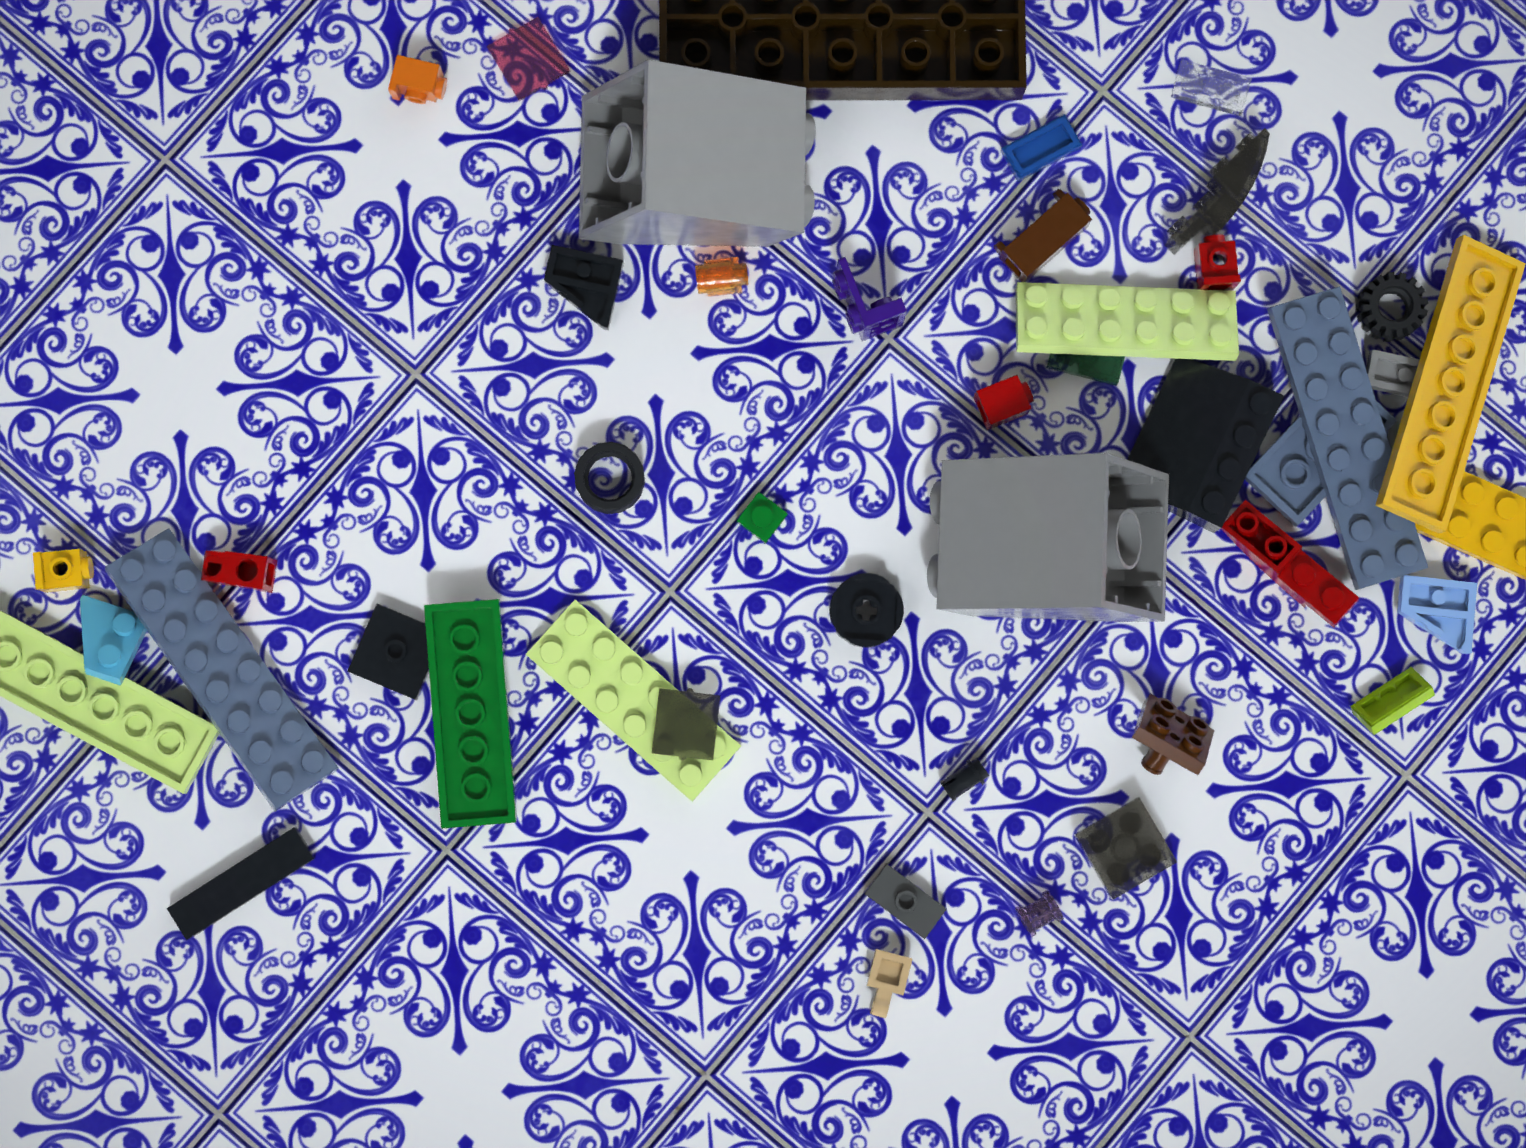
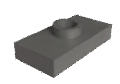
M888 864L884 866L864 893L924 939L947 910Z

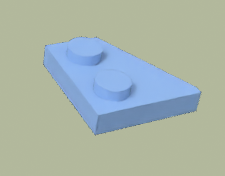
M1410 575L1401 576L1397 613L1461 654H1471L1477 583Z

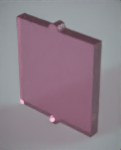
M538 17L516 30L510 28L509 34L487 46L518 101L541 88L547 90L548 84L570 72L569 67Z

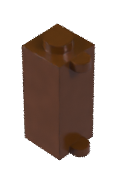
M1057 189L1053 193L1057 202L1008 246H1005L1001 241H998L993 246L1000 255V260L1021 282H1027L1088 228L1092 221V218L1089 216L1091 212L1080 198L1076 197L1073 199L1069 193L1065 194L1061 189Z

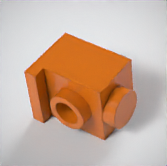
M397 55L388 87L393 100L400 101L402 94L405 95V99L417 104H426V100L436 103L437 99L443 100L447 88V78H444L439 64Z

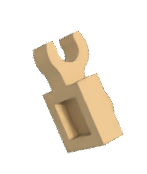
M875 949L866 986L877 988L870 1011L871 1015L886 1018L892 993L904 995L912 958Z

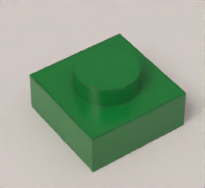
M758 492L736 522L766 544L788 516V513Z

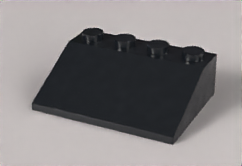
M1175 359L1127 460L1169 474L1168 511L1214 533L1222 528L1284 396L1250 379L1193 359Z

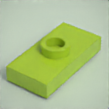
M1409 667L1350 707L1353 715L1375 735L1435 696L1433 687L1418 672Z

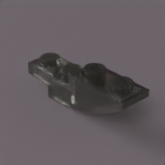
M1265 128L1256 137L1250 132L1235 147L1239 153L1230 161L1223 157L1209 171L1213 175L1206 185L1210 191L1193 206L1197 212L1189 220L1182 216L1168 229L1171 237L1165 243V246L1174 255L1200 231L1205 236L1217 235L1242 205L1255 183L1267 151L1270 133Z

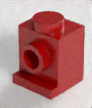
M1222 234L1204 237V243H1198L1194 248L1197 289L1234 290L1241 282L1240 275H1238L1235 240L1226 241L1225 235ZM1213 255H1222L1224 264H1215Z

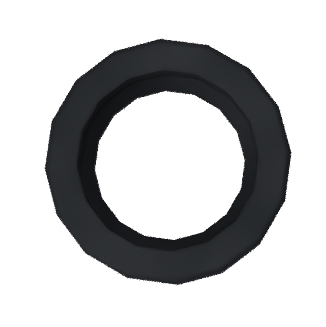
M615 442L598 443L587 449L578 460L574 472L576 489L584 503L593 510L605 514L621 513L632 507L641 497L645 485L643 465L636 453L626 445ZM603 457L619 458L628 465L631 471L632 480L630 487L624 495L617 499L607 500L600 498L589 486L588 475L590 468Z

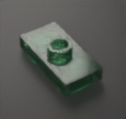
M1049 353L1046 368L1117 386L1125 357Z

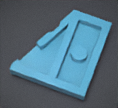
M82 595L80 598L85 673L121 686L147 630L134 611Z

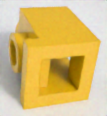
M71 549L33 552L36 590L48 593L90 588L89 579L94 577V565L90 556L87 557L86 551ZM65 562L68 570L64 575L59 576L58 565Z

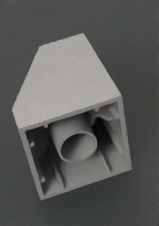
M648 59L583 95L579 239L634 245L768 247L804 233V227L810 222L815 205L813 190L809 185L805 184V156L813 146L816 133L814 118L811 114L806 113V88Z
M1109 453L942 460L941 481H937L933 485L930 493L931 514L934 521L939 524V552L933 555L929 561L927 583L931 594L937 598L936 609L980 617L1165 622L1169 474Z

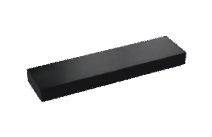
M294 827L171 905L167 910L184 938L189 940L316 858L297 827Z

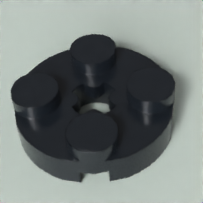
M872 573L856 574L841 583L834 592L829 607L830 620L837 635L849 644L862 648L876 647L890 640L900 627L904 614L903 601L899 592L887 579ZM864 600L870 601L871 607L877 608V614L871 615L869 621L862 620V615L856 614V607H861Z

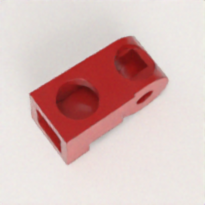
M207 550L205 551L201 580L273 593L277 560L268 556Z

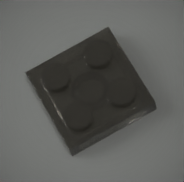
M1140 797L1133 799L1073 834L1112 900L1177 863Z

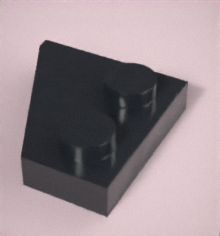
M552 245L544 282L598 326L609 331L624 261Z

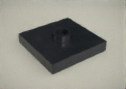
M376 604L347 672L418 700L429 674L425 623Z

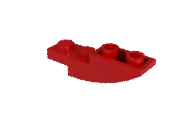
M1244 500L1224 522L1221 528L1224 533L1264 573L1304 608L1308 606L1333 628L1359 601L1360 597L1303 552L1302 546L1248 501Z

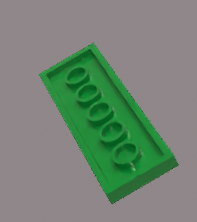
M500 599L424 605L441 829L516 823L517 814Z

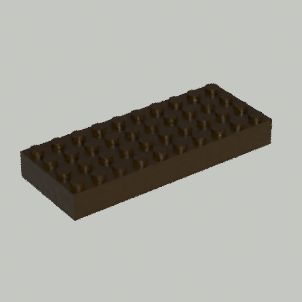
M659 0V61L805 87L806 100H1022L1027 88L1025 0Z

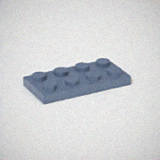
M1377 402L1383 425L1387 432L1397 419ZM1300 415L1250 467L1245 478L1294 527L1298 526L1326 497Z

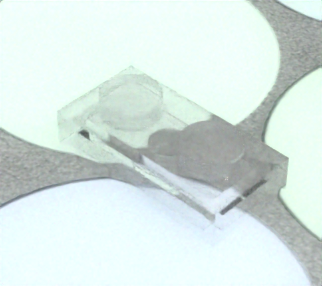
M1181 59L1170 97L1241 116L1252 78Z

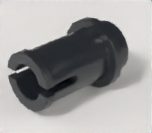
M978 758L972 761L966 760L967 765L945 780L940 781L952 801H955L957 797L978 783L985 784L984 779L989 777V774Z

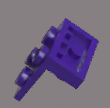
M846 257L838 259L837 269L833 272L835 279L832 280L838 299H845L848 305V313L845 316L852 334L859 333L861 341H865L902 327L907 313L902 297L892 301L891 297L879 299L870 304V310H866Z

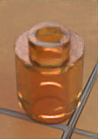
M738 257L704 260V264L695 265L698 294L707 293L708 297L742 293L743 285H749L746 263L739 264Z

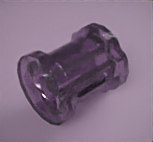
M1048 890L1042 892V897L1025 907L1019 905L1015 908L1021 923L1030 937L1035 936L1036 930L1054 920L1060 922L1064 919L1060 908Z

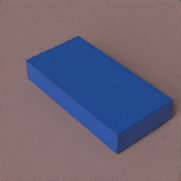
M1064 114L1004 146L1000 152L1016 180L1020 182L1081 149L1082 143Z

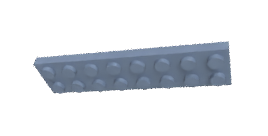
M1340 286L1268 308L1267 311L1326 494L1354 589H1362L1428 568L1415 523L1375 506L1392 450Z
M169 528L105 566V572L274 812L338 770L336 763L207 581L201 580L202 574Z

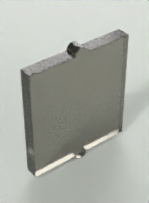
M659 688L652 754L677 756L681 761H684L686 758L713 761L721 695L695 693L691 688L687 689V691Z

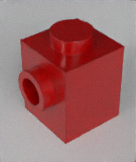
M1018 375L977 390L973 396L987 430L1027 415L1032 409L1030 403L1034 402L1027 382L1021 383Z

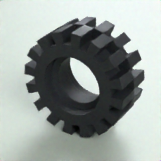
M1388 272L1384 276L1381 274L1360 292L1358 296L1360 301L1356 304V310H1360L1357 319L1358 322H1364L1365 326L1362 329L1366 333L1369 330L1373 332L1372 338L1378 340L1382 337L1384 338L1383 342H1390L1393 339L1399 341L1409 336L1422 325V319L1427 316L1428 310L1424 309L1428 304V297H1422V293L1425 290L1423 286L1419 288L1415 286L1417 280L1414 277L1408 280L1405 273L1400 272L1398 275H1394V272ZM1395 294L1403 300L1405 312L1401 319L1389 320L1380 313L1379 301L1383 295Z

